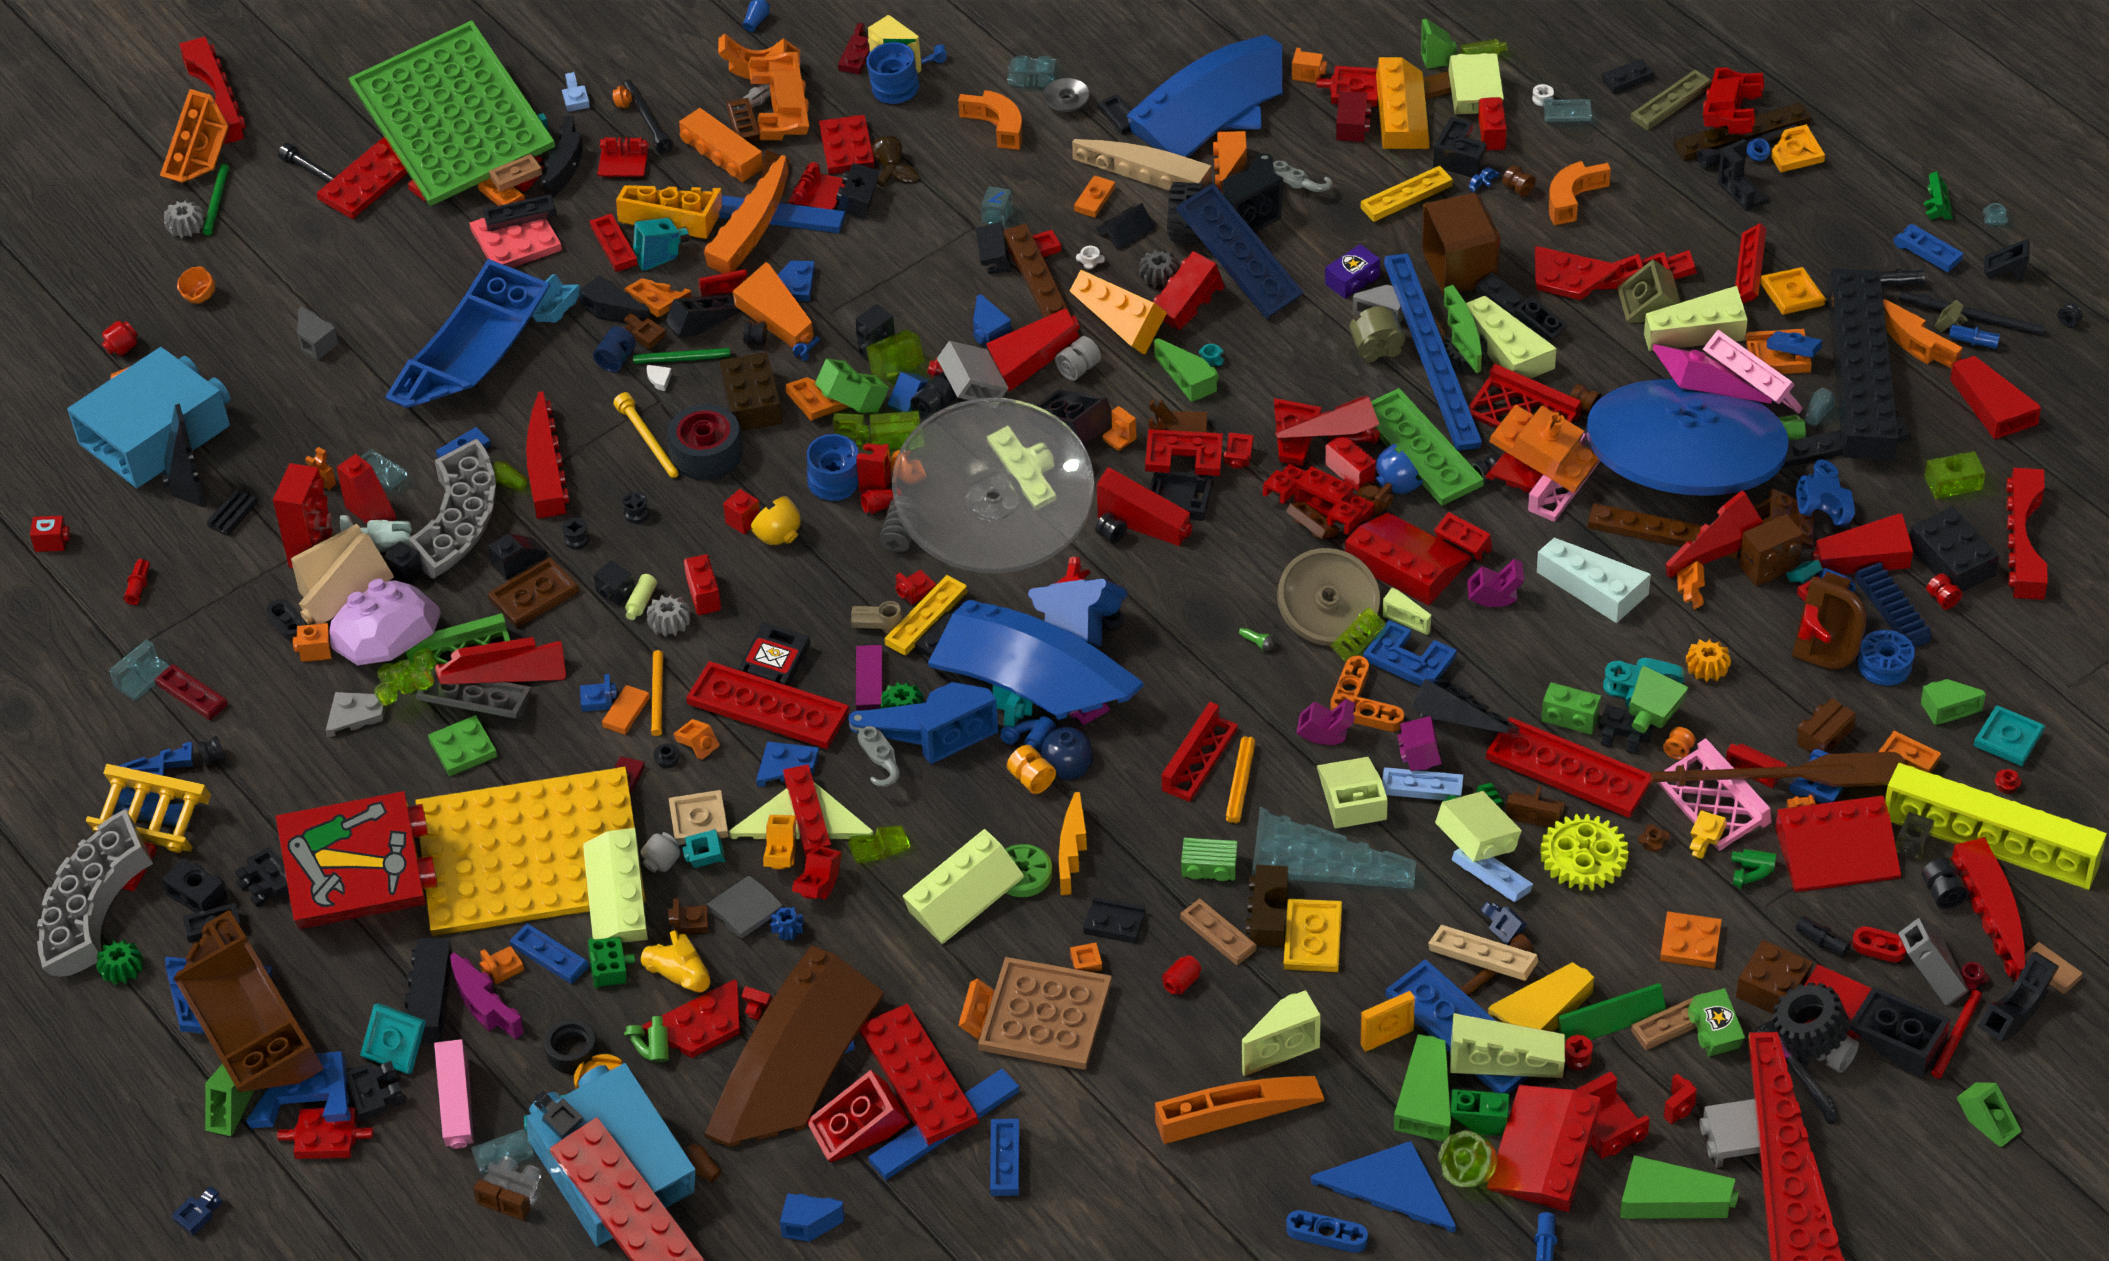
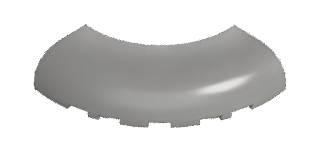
M478 439L435 460L438 480L446 492L439 509L440 513L435 521L431 520L422 530L408 538L410 547L420 552L423 571L432 579L457 564L474 547L487 528L492 516L495 502V475L490 458Z
M126 809L97 827L98 831L88 840L82 839L79 842L76 852L71 858L66 857L55 873L57 875L56 880L51 888L48 887L44 895L41 919H38L37 924L39 928V941H37L42 968L50 975L58 977L70 976L97 963V953L102 952L100 943L102 924L111 902L130 879L153 864L142 836Z

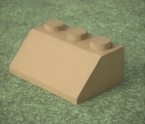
M358 524L291 558L298 590L303 597L307 595L354 538L362 533Z

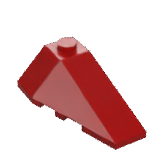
M1743 490L1717 511L1720 516L1711 525L1705 523L1700 528L1701 531L1694 542H1686L1665 564L1666 575L1669 578L1676 576L1678 571L1696 561L1703 565L1741 550L1743 532L1763 524L1762 519Z

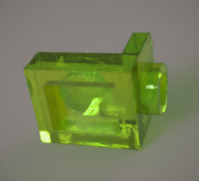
M834 413V434L846 436L847 438H856L857 448L862 449L863 441L868 440L869 426L865 425L864 415Z

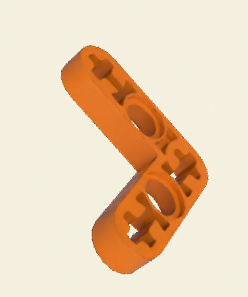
M1362 656L1350 657L1345 663L1331 698L1330 710L1332 711L1347 698L1354 702V707H1356V712H1353V715H1355L1353 723L1389 732L1399 731L1401 729L1400 724L1404 723L1403 710L1394 705L1361 698L1360 695L1369 674V662ZM1360 667L1357 671V676L1353 675V670ZM1352 684L1357 688L1353 691H1347L1343 686ZM1365 709H1370L1374 712V714L1371 716H1364L1360 712Z

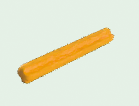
M1244 736L1241 738L1226 812V820L1229 823H1238L1241 819L1255 748V739L1253 737Z

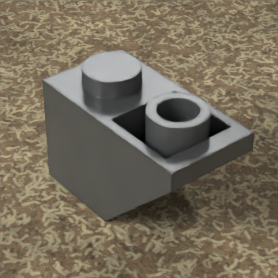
M302 306L298 309L297 334L301 350L318 361L339 345L336 335L337 330L332 323L322 320L315 312H310Z

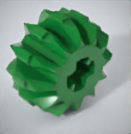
M897 681L895 687L888 685L886 691L882 692L881 709L924 703V695L917 685L911 686L908 681L904 685H900Z
M123 939L120 943H117L113 940L111 946L103 945V951L97 953L98 961L96 967L105 982L111 981L114 985H117L122 981L127 984L129 978L136 980L137 973L142 972L143 956L134 942L128 944Z

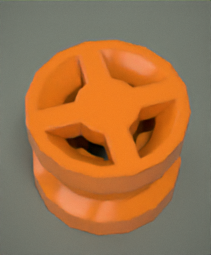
M1675 727L1670 732L1669 739L1663 745L1664 752L1675 760H1682L1689 755V749L1694 746L1696 738L1688 729Z

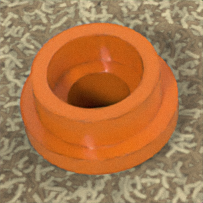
M623 85L613 90V100L618 108H628L630 102H632L630 90L626 89Z

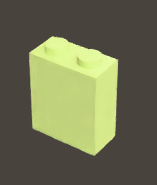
M1497 54L1451 55L1448 70L1455 114H1478L1479 99L1489 97L1503 98Z
M1484 791L1442 802L1435 821L1473 862L1515 851L1522 831Z

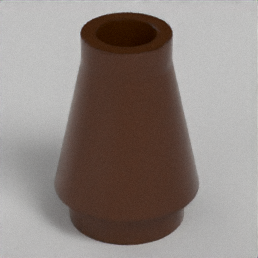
M693 1143L684 1150V1153L695 1168V1174L710 1183L715 1182L719 1178L722 1170L717 1167L702 1145L698 1146Z

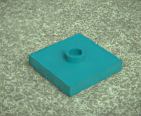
M1996 705L1975 738L1973 746L2023 766L2042 736L2045 725Z
M380 1003L374 1004L360 1056L380 1064L392 1061L394 1069L406 1074L412 1073L426 1021Z

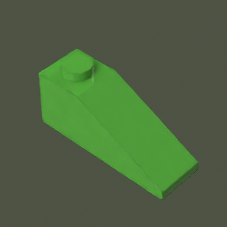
M1159 338L1154 340L1155 358L1191 402L1217 392L1218 373L1214 367L1209 366L1205 359Z

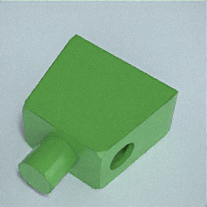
M1642 666L1628 711L1631 715L1636 716L1632 727L1641 733H1645L1650 724L1662 728L1685 701L1688 687L1650 668Z

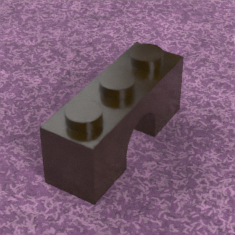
M1256 864L1255 875H1250L1249 891H1254L1253 897L1248 896L1247 912L1252 913V918H1246V934L1251 935V941L1257 946L1283 947L1285 909H1275L1270 907V905L1287 904L1288 866Z

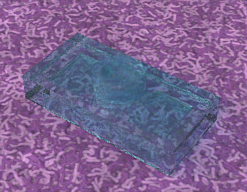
M1590 99L1544 100V122L1591 121Z
M372 449L361 456L363 460L373 467L381 486L389 491L407 477L405 469Z

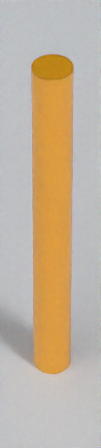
M656 650L653 652L651 734L660 736L662 734L663 652Z

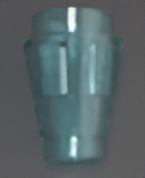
M1824 388L1813 392L1804 417L1808 424L1816 426L1834 407V394Z

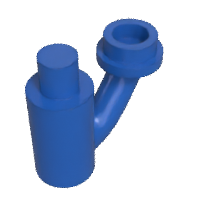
M1040 717L1039 720H1027L1015 725L1014 728L1004 726L1001 730L1000 738L1006 744L1012 745L1019 740V734L1031 730L1025 739V744L1031 745L1036 751H1040L1044 739L1055 729L1056 725L1048 717Z

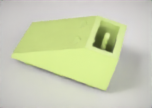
M1369 757L1317 765L1335 829L1387 820V796L1382 780Z

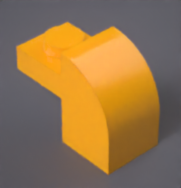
M769 815L766 825L767 846L763 856L764 867L779 870L794 865L796 855V815Z

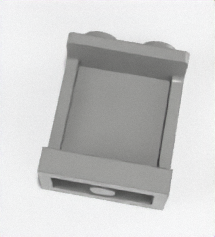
M1754 1099L1705 1106L1704 1116L1699 1121L1702 1135H1707V1153L1710 1159L1714 1158L1716 1168L1723 1167V1160L1725 1158L1760 1153Z

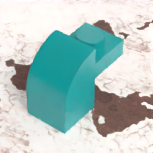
M993 685V695L996 698L997 709L1005 710L1004 726L1014 728L1019 718L1022 719L1024 715L1032 716L1033 702L1011 691Z

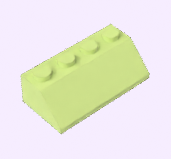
M635 828L607 831L583 844L593 939L621 937V943L648 940Z
M984 829L905 893L903 898L909 913L943 945L1024 878V874L1004 847Z

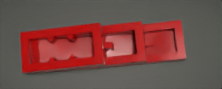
M1690 250L1666 258L1665 252L1642 260L1640 255L1636 254L1613 262L1620 265L1621 273L1618 276L1612 274L1604 279L1605 284L1599 290L1618 289L1619 285L1651 260H1655L1672 271L1674 280L1695 274L1697 270Z

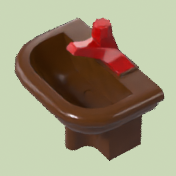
M1828 571L1821 579L1815 576L1812 577L1792 657L1832 670L1845 668L1855 661L1860 651L1867 624V612L1859 597L1849 590L1850 579Z

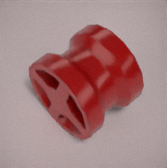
M1574 1035L1567 1039L1565 1042V1064L1569 1068L1584 1070L1589 1067L1593 1049L1589 1038L1583 1035Z

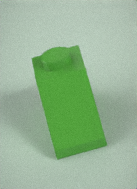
M1422 19L1421 56L1426 69L1449 66L1451 55H1457L1455 41H1451L1447 31L1428 19Z
M1946 679L1923 686L1921 705L1936 726L1983 711L1985 692Z
M1975 1082L1956 1097L1968 1121L1998 1146H2004L2021 1132L1997 1083Z

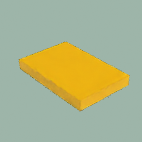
M1288 899L1284 970L1338 972L1342 901Z

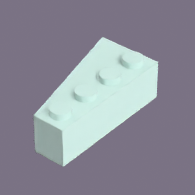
M1553 538L1538 551L1537 573L1615 623L1619 622L1649 595L1650 573L1557 538Z

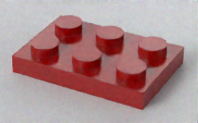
M865 115L819 121L828 175L845 173V171L850 172L853 163L872 169L875 168Z

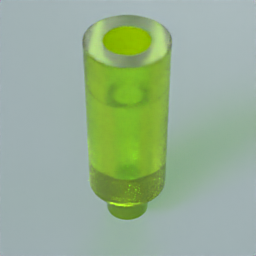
M1497 39L1460 45V54L1465 55L1488 53L1499 56L1501 51H1507L1506 42L1498 43Z

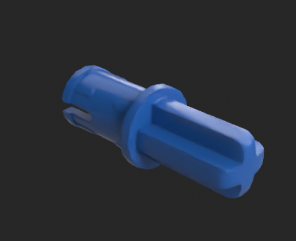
M1952 325L1949 332L1951 339L1972 343L1971 346L1975 344L1993 349L1997 348L2000 334L1978 330V327L1971 329L1958 325Z
M1549 1212L1538 1215V1231L1534 1238V1242L1537 1244L1536 1261H1553L1554 1246L1557 1244V1237L1555 1235L1556 1216L1554 1217V1214Z

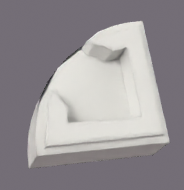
M647 365V376L650 382L654 384L656 389L665 391L672 375L671 368Z

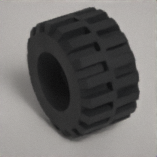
M1173 182L1169 192L1167 234L1170 241L1200 242L1201 239L1178 213L1176 208L1179 204L1204 189L1203 183Z
M1811 982L1807 986L1800 984L1797 985L1796 989L1786 991L1787 995L1781 996L1778 999L1779 1004L1774 1006L1775 1014L1772 1017L1775 1028L1787 1051H1791L1792 1055L1796 1057L1801 1055L1803 1059H1809L1810 1056L1816 1059L1820 1058L1822 1054L1826 1056L1831 1054L1832 1049L1837 1050L1841 1046L1840 1042L1845 1041L1847 1038L1846 1032L1850 1030V1021L1840 997L1835 993L1834 989L1831 987L1827 988L1822 983L1816 986L1814 982ZM1813 1018H1817L1816 1020H1814V1021H1812V1022H1810V1023H1806L1807 1021H1809V1020H1811V1019H1813Z

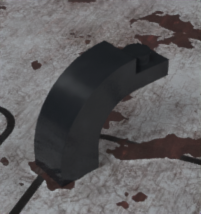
M2032 952L2013 987L2001 1000L1990 1003L1978 1027L1999 1041H2005L2013 1037L2031 1019L2050 990L2048 986L2059 966L2038 952Z

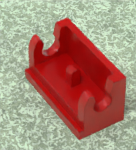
M889 444L863 445L864 450L873 451V453L857 455L859 492L866 493V490L889 489L892 480Z
M1450 512L1445 515L1434 530L1438 539L1442 541L1447 539L1468 550L1480 562L1483 560V551L1489 554L1493 549L1491 535L1488 532Z

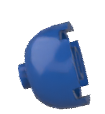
M1392 444L1379 455L1376 461L1378 477L1375 479L1381 488L1388 482L1392 484L1393 493L1407 494L1421 486L1423 480L1417 481L1415 476L1419 473L1403 451L1397 453L1394 449L1398 446Z

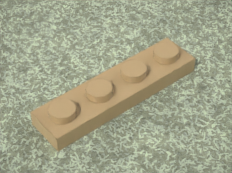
M1444 925L1439 927L1428 943L1429 950L1524 981H1526L1538 963L1537 954Z

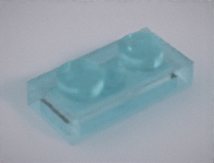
M524 1129L471 1147L480 1175L534 1156Z

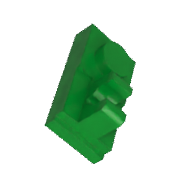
M1938 171L1929 174L1930 185L1927 187L1932 199L1924 202L1928 210L1926 215L1930 220L1943 216L1945 220H1951L1953 215L1948 187Z

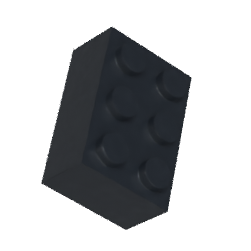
M1954 507L1948 508L1911 526L1910 542L1913 552L1935 576L1942 573L1946 574L1951 579V584L1956 585L1962 592L1996 576L1999 554Z

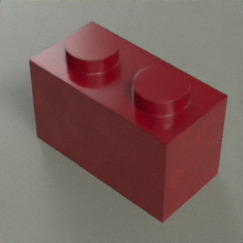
M1339 91L1336 140L1364 142L1365 132L1370 131V118H1366V116L1371 117L1372 102H1367V93Z

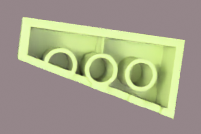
M1737 286L1646 313L1644 336L1648 350L1654 351L1652 349L1654 344L1673 348L1706 345L1717 330L1735 342L1745 341L1747 317Z
M1486 296L1466 303L1474 319L1479 336L1483 335L1484 340L1487 341V355L1495 364L1530 379L1555 369L1556 347Z
M1453 1013L1450 1073L1563 1078L1565 1034Z

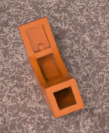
M723 34L718 41V54L724 60L729 61V71L742 78L750 79L748 68L750 57H769L784 52H797L800 66V50L784 38L765 50L747 49L726 34Z
M987 90L984 91L983 96L960 94L958 99L959 117L986 120L997 126V148L1020 150L1023 136L1022 118L1014 102L999 93Z
M1580 161L1565 167L1554 177L1549 192V215L1553 225L1577 221L1578 203L1575 199L1576 195L1584 191L1610 186L1611 168L1608 163L1585 167L1583 162Z

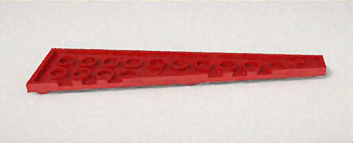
M1778 1032L1749 1033L1748 1040L1770 1261H1845L1840 1251L1839 1239L1832 1223V1215L1814 1154L1810 1149L1807 1130L1803 1125L1800 1106L1795 1098L1792 1079L1787 1070L1788 1066Z

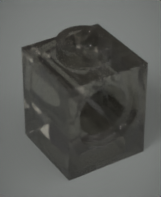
M1909 812L1898 834L1896 851L1907 857L1921 860L1932 838L1935 821Z

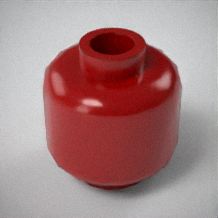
M115 321L102 332L104 339L102 346L110 355L115 353L118 356H124L137 345L136 337L139 335L127 321L124 323L122 321Z

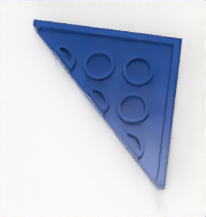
M1411 1141L1311 1175V1183L1318 1186L1320 1184L1334 1189L1333 1192L1353 1199L1357 1197L1369 1201L1371 1205L1391 1212L1395 1210L1407 1214L1409 1218L1428 1225L1433 1223L1447 1228L1446 1231H1456V1225Z

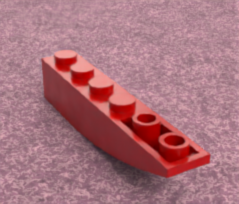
M543 391L538 392L531 413L526 446L527 469L537 519L566 514L565 503H569L567 488L562 489L561 487L566 485L564 471H558V468L563 466L560 453H555V450H559L557 435L552 436L551 434L556 432L554 418H548V415H553L550 400L545 401Z
M1985 837L1955 844L1953 855L1950 858L1953 859L1960 876L1969 890L1972 908L1976 914L1979 913L1985 933L1987 935L1990 934L1996 954L1998 956L2001 955L2007 975L2009 977L2012 976L2014 982H2016L2025 967V949L2020 916L2007 878Z

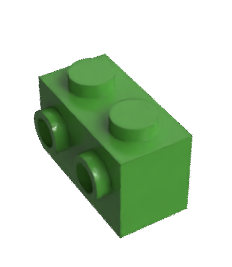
M1550 682L1543 700L1541 721L1592 735L1600 714L1601 695Z

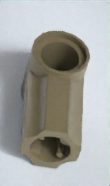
M886 601L879 607L853 606L851 611L852 628L882 629L885 634H889L903 620L901 607L894 601Z

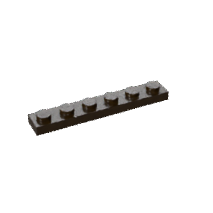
M1800 102L1755 116L1756 121L1753 133L1745 135L1729 134L1728 126L1713 128L1674 140V149L1685 162L1697 158V151L1704 148L1716 150L1742 139L1747 140L1790 125L1802 126L1811 124V116Z

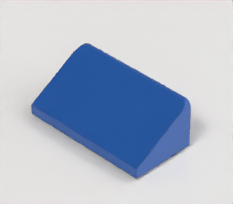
M1254 106L1221 130L1260 129V106Z

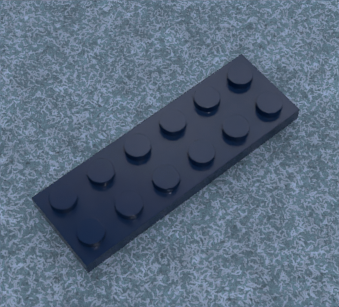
M1211 183L1178 205L1176 208L1178 213L1266 320L1301 297L1304 293L1214 183Z

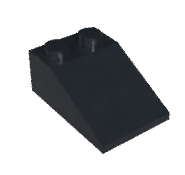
M1057 390L1025 413L1026 419L1062 443L1074 447L1085 448L1089 446L1093 439L1105 434L1108 428L1112 426V410L1107 397L1065 390Z
M1873 986L1849 1026L1851 1031L1897 1067L1924 1078L1948 1039L1950 1018Z

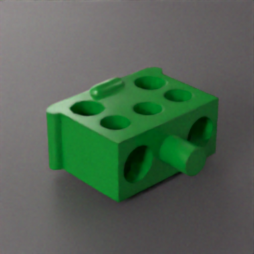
M621 937L595 940L589 938L588 953L593 986L598 989L600 986L626 983L625 964H634L635 958L634 954L623 955Z

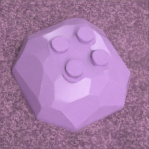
M375 579L368 584V590L364 593L354 592L348 596L347 603L331 621L330 645L333 650L356 665L390 661L434 634L441 611L423 592L410 584L395 580L384 582L382 579Z

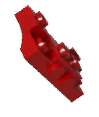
M1728 67L1716 68L1711 87L1707 89V100L1703 102L1704 127L1721 128L1728 126L1729 134L1745 135L1753 133L1756 121L1754 108L1741 109L1743 98L1751 100L1762 97L1765 87L1763 73H1739Z
M1289 464L1282 472L1276 470L1263 483V496L1267 497L1272 491L1280 494V503L1285 504L1294 494L1295 502H1306L1320 514L1327 516V525L1332 526L1336 521L1344 523V533L1347 535L1358 524L1368 521L1374 515V503L1354 494L1353 485L1312 466L1307 471H1304Z

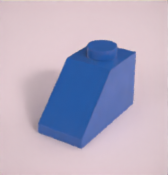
M978 295L973 318V336L977 343L987 348L986 343L1012 332L1011 319L983 295Z

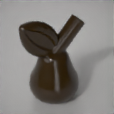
M885 135L873 143V155L885 168L878 178L877 184L884 187L891 175L905 183H915L920 180L918 173L912 167L900 163L902 144L897 137Z

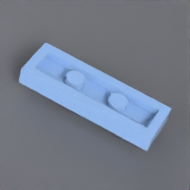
M1384 767L1382 783L1386 795L1446 800L1448 796L1455 795L1457 798L1462 796L1463 775L1418 770L1411 772L1407 769Z
M1460 848L1454 851L1452 861L1481 879L1485 884L1502 893L1506 898L1516 902L1531 892L1533 883L1494 857L1473 862Z

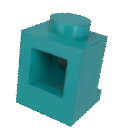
M716 829L685 837L687 846L683 847L686 862H691L694 868L716 862H726L721 837ZM704 849L709 850V852L701 853Z

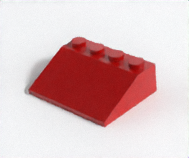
M1389 512L1360 525L1345 541V552L1361 560L1370 569L1375 578L1428 606L1472 560L1471 555Z
M1884 796L1778 809L1775 831L1794 892L1901 878L1891 819Z
M1519 1085L1489 1178L1487 1190L1570 1212L1601 1112V1097L1569 1089Z

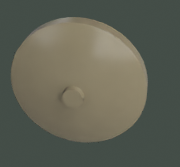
M1319 548L1300 554L1288 564L1278 584L1277 602L1283 619L1296 634L1319 645L1337 646L1353 642L1368 631L1379 610L1380 592L1374 575L1361 560L1338 549Z

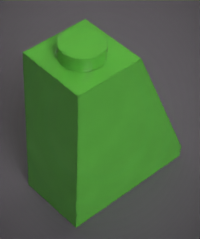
M223 1064L205 1083V1131L232 1136L254 1090L239 1092Z

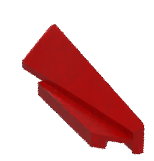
M533 637L460 648L451 654L452 660L448 663L435 666L440 684L566 679L561 641L536 647Z

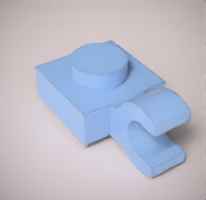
M574 72L565 74L568 89L562 90L567 112L590 108L585 86H577Z

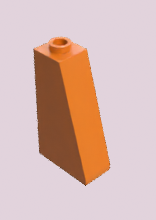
M767 262L733 291L734 303L737 308L758 323L761 321L767 322V330L792 348L798 343L806 345L814 337L811 320Z

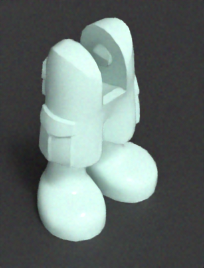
M347 515L340 516V529L342 532L353 526L351 518ZM371 520L367 522V528H360L362 533L369 534L379 552H387L399 541L410 546L408 539L411 537L412 531L410 522Z

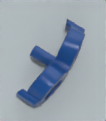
M1490 167L1483 169L1480 175L1476 174L1472 177L1469 190L1475 193L1482 183L1490 187L1492 183L1489 180L1499 177L1500 174Z

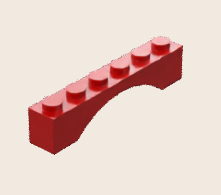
M206 37L179 43L182 59L188 74L206 83L216 94L215 102L229 126L223 145L244 139L242 129H246L242 115L238 116L240 111L237 102H232L234 96L231 87H226L228 82L225 73H220L222 72L219 58L214 59L217 56L213 44L209 45Z
M2013 468L2012 477H2007L2006 493H2010V496L2007 497L2006 511H2011V515L2007 517V530H2011V534H2008L2007 549H2012V553L2008 555V568H2012V572H2009L2008 587H2013V598L2045 599L2048 584L2047 563L2031 546L2025 527L2029 517L2042 504L2045 489L2044 469Z

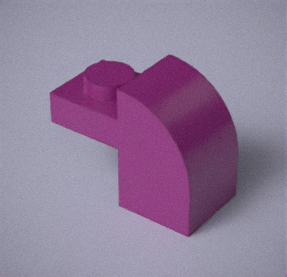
M1513 559L1499 573L1482 566L1467 580L1469 600L1486 607L1507 606L1517 600L1516 589L1524 582L1522 562Z
M1346 698L1331 711L1314 701L1300 713L1296 734L1316 744L1336 745L1344 742L1347 729L1353 724L1355 715H1353L1355 703Z

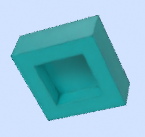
M1819 560L1805 561L1793 570L1786 572L1789 582L1800 581L1801 584L1810 581L1815 576L1814 574L1823 569Z

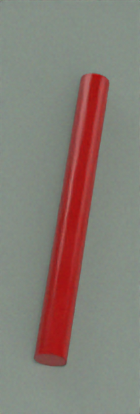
M1977 990L1971 992L1931 1072L1933 1077L1938 1079L1942 1077L1982 997L1981 992Z

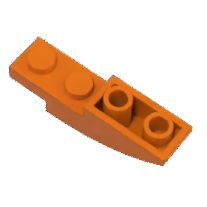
M1886 299L1883 300L1886 331L1904 350L1927 365L1934 359L1951 369L1953 363L1961 359V346L1926 329V320Z

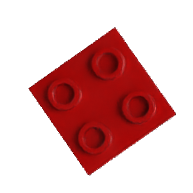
M605 137L600 139V148L602 150L597 176L644 177L649 149L647 140H643L642 137L630 138L629 143V137H625V143H623L622 137H619L617 143L616 138Z
M812 162L807 165L788 203L834 210L838 202L836 197L839 187L844 188L845 186L842 184L843 178L821 174L819 164Z

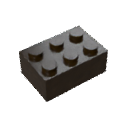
M768 352L719 360L728 409L737 418L741 431L782 424L780 401Z

